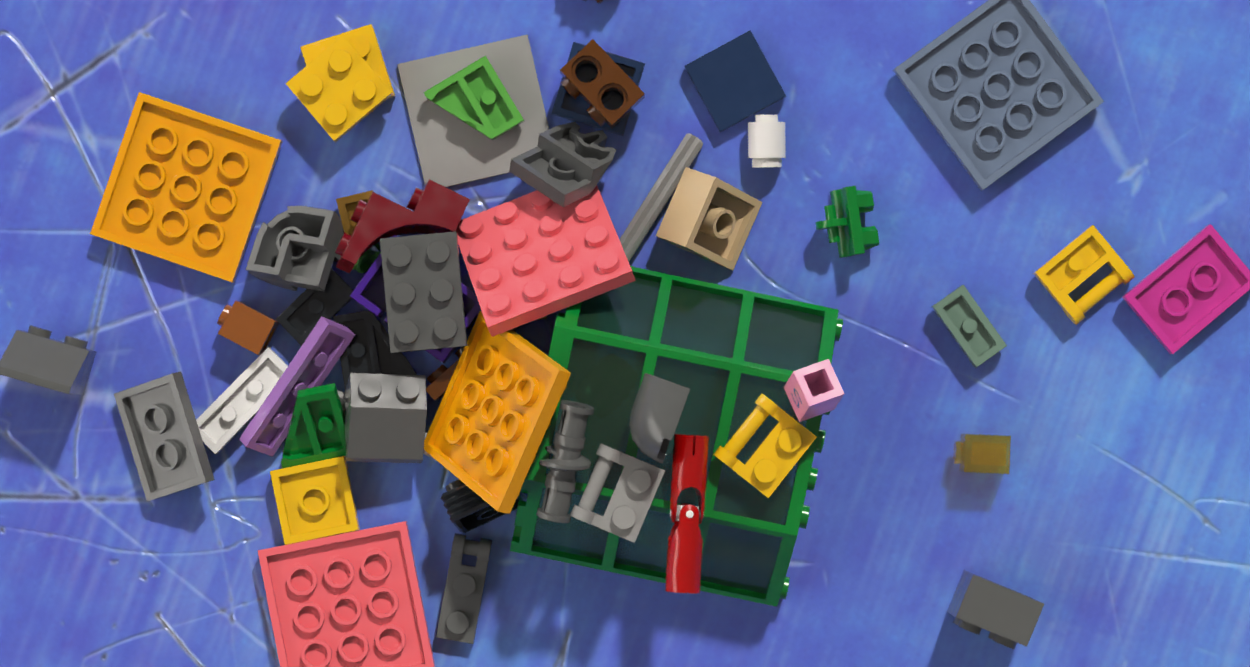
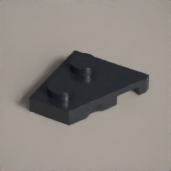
M370 310L333 316L334 322L348 327L355 334L340 357L345 388L350 373L417 375L402 352L390 353L389 334Z

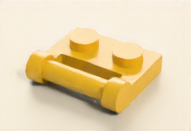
M1094 225L1087 228L1033 273L1075 325L1084 320V314L1121 283L1126 285L1135 277ZM1107 263L1111 267L1112 272L1074 302L1068 294Z
M761 393L755 401L757 406L724 448L720 445L713 455L769 498L817 436ZM771 415L778 423L745 464L742 463L736 456L766 418Z

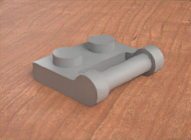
M600 443L596 452L599 455L579 505L574 504L570 516L635 543L665 470ZM615 462L623 465L624 468L604 516L593 512V509L612 464Z

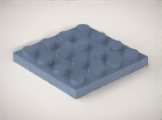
M1030 0L986 1L893 70L981 191L1104 102Z

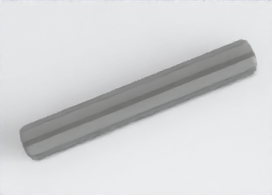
M690 133L685 135L619 239L628 262H630L675 191L685 167H690L701 150L703 142L695 135Z

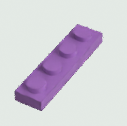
M325 317L319 319L239 438L245 447L272 457L287 436L298 390L322 385L355 336L348 327Z

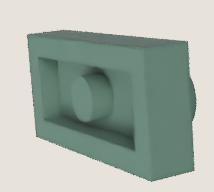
M961 285L931 306L974 368H977L1007 346L964 285Z

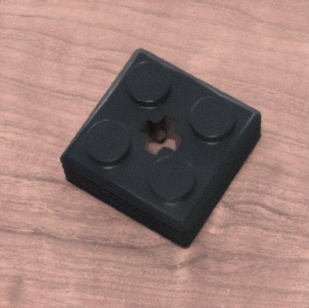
M459 479L448 484L445 487L447 492L441 496L451 522L463 533L506 514L497 512ZM520 491L511 512L517 509L519 500L527 501L525 493Z

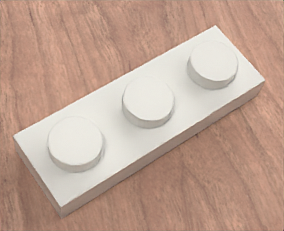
M270 347L196 419L203 443L214 454H218L255 416L288 367Z

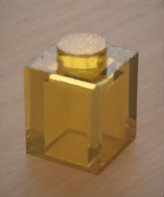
M961 434V441H955L954 464H960L959 471L1009 474L1011 436Z

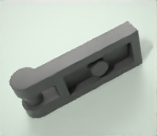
M455 533L437 629V638L470 644L474 643L492 540L481 538L480 541L466 539V535ZM463 554L477 556L476 567L463 565Z

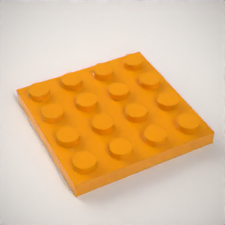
M139 92L90 234L234 283L283 141Z
M480 311L467 340L468 346H465L426 435L424 450L497 512L510 514L531 464L535 460L545 432L550 426L559 400L566 389L571 372L512 329L491 337L483 313Z

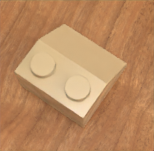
M685 167L656 236L678 248L733 271L763 202L717 177Z

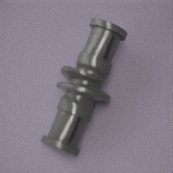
M562 400L559 408L562 409L558 431L555 433V446L545 447L547 452L553 454L552 459H541L539 461L540 465L550 469V471L546 475V489L542 508H537L536 516L552 522L570 523L571 516L568 514L572 493L575 492L577 470L588 469L591 464L588 458L581 455V451L585 446L586 438L584 436L589 415H593L594 407L575 401Z

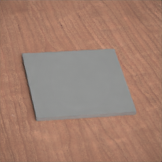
M528 34L397 64L425 185L430 179L444 187H450L511 173L509 172L511 159L537 147L539 134L549 130ZM486 55L523 117L524 122L496 139L491 140L428 100L423 92Z

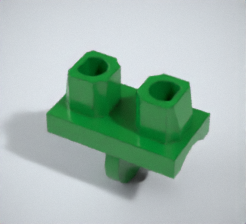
M856 186L830 191L832 205L824 206L826 220L815 222L816 230L827 229L829 243L837 242L839 258L863 254L865 250L878 246L879 236L876 227H861L860 213L873 211L874 201L872 192L856 190Z

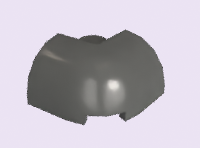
M287 206V211L276 215L268 224L263 222L256 235L246 271L258 279L281 288L297 291L298 287L324 292L333 261L338 262L341 257L335 253V250L344 234L342 221L338 214L332 210L307 206Z
M647 373L644 374L633 404L629 427L632 439L640 451L653 460L663 463L669 442L672 441L690 389Z

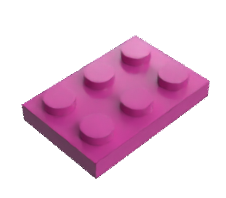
M1209 224L1129 290L1122 298L1168 353L1174 354L1250 290V270L1214 227Z

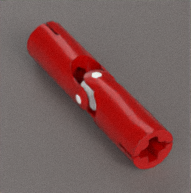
M674 434L670 517L674 525L668 537L665 591L700 593L703 539L699 524L702 523L705 511L709 436ZM691 487L695 490L698 497V506L687 503L677 505L678 496L683 489Z

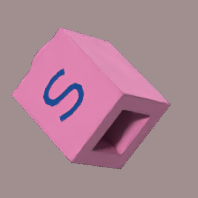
M829 359L793 371L784 386V390L799 422L834 410L845 394Z

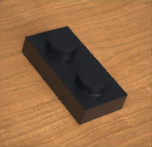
M331 268L324 292L306 289L276 320L302 346L319 319L325 317L331 320L333 316L353 299L350 295L354 290Z

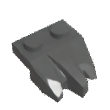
M576 122L555 126L540 133L537 147L511 159L509 172L550 198L553 202L565 207L589 195L594 190L612 162L616 149L605 147L607 136L603 130L581 134L579 133L580 126Z

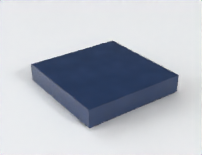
M751 30L684 66L719 132L730 128L786 97Z
M573 42L567 63L586 45ZM606 52L629 78L639 86L645 63ZM582 64L576 71V77L585 83L593 81L598 74L596 67L592 64ZM560 84L552 115L624 136L631 111L613 128L607 123L600 126L586 111L590 105L580 95L574 99ZM609 91L602 97V104L609 110L620 108L624 102L623 96L617 91Z

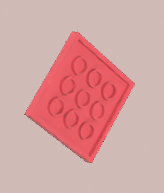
M597 185L589 195L565 207L553 202L550 198L536 190L460 220L456 229L458 245L491 337L636 281Z
M407 521L258 550L280 667H435Z

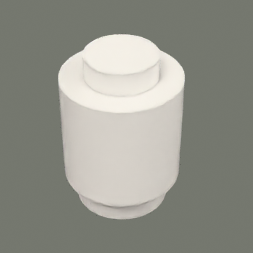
M755 115V122H748V158H752V168L782 167V158H786L785 122H778V115Z

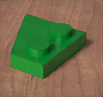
M335 383L298 390L282 453V468L346 456L345 416Z

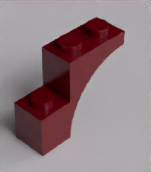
M430 179L422 190L417 187L415 188L407 208L372 192L367 202L359 200L350 220L355 222L356 225L351 235L344 232L335 250V253L341 256L336 267L350 273L358 259L368 249L379 243L381 238H390L393 235L455 232L470 199Z

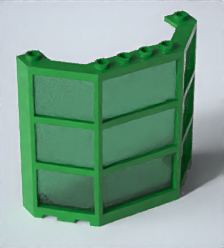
M630 266L636 281L567 307L566 313H558L548 356L571 372V375L552 416L550 426L546 430L538 448L535 460L531 464L521 487V493L528 494L527 501L519 500L510 551L666 583L668 537L674 525L670 517L674 435L672 441L669 442L664 462L660 463L640 451L632 439L629 427L631 410L644 374L647 373L690 389L674 434L709 436L705 511L702 523L699 524L703 539L700 591L777 607L779 599H786L790 577H786L798 530L799 528L806 529L810 506L804 505L806 491L814 490L818 468L812 467L814 453H821L824 445L826 430L819 429L822 414L799 422L817 438L769 498L713 454L720 445L724 448L757 406L755 401L761 393L798 421L784 386L793 371L829 359L830 363H832L834 341H839L843 319L838 318V309ZM560 401H575L594 407L593 415H589L584 436L586 438L585 446L581 451V455L588 458L591 464L588 469L577 470L575 492L572 493L568 514L571 513L574 504L579 505L599 455L596 452L600 443L665 470L635 543L572 516L570 523L552 522L536 516L537 508H542L546 489V475L550 471V469L540 465L539 461L541 459H552L553 454L547 452L545 447L555 446V433L558 431L562 409L559 408ZM769 415L736 458L745 464L778 421ZM613 462L593 512L604 516L623 471V465ZM691 487L683 489L678 496L677 505L687 503L698 506V497L695 490Z

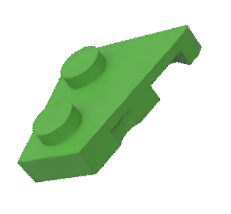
M486 55L423 92L428 100L491 140L496 139L524 122L523 117Z

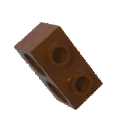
M593 39L560 69V74L564 78L560 82L562 87L574 99L580 95L590 105L586 111L600 126L607 123L613 128L645 98V93ZM592 64L598 71L597 77L588 83L580 81L576 77V71L580 65ZM609 91L619 92L624 99L622 106L616 110L605 108L602 104L604 94Z

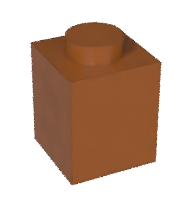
M236 300L233 306L229 304L225 306L217 322L218 325L222 326L218 332L219 335L257 355H261L266 350L280 324L277 320Z

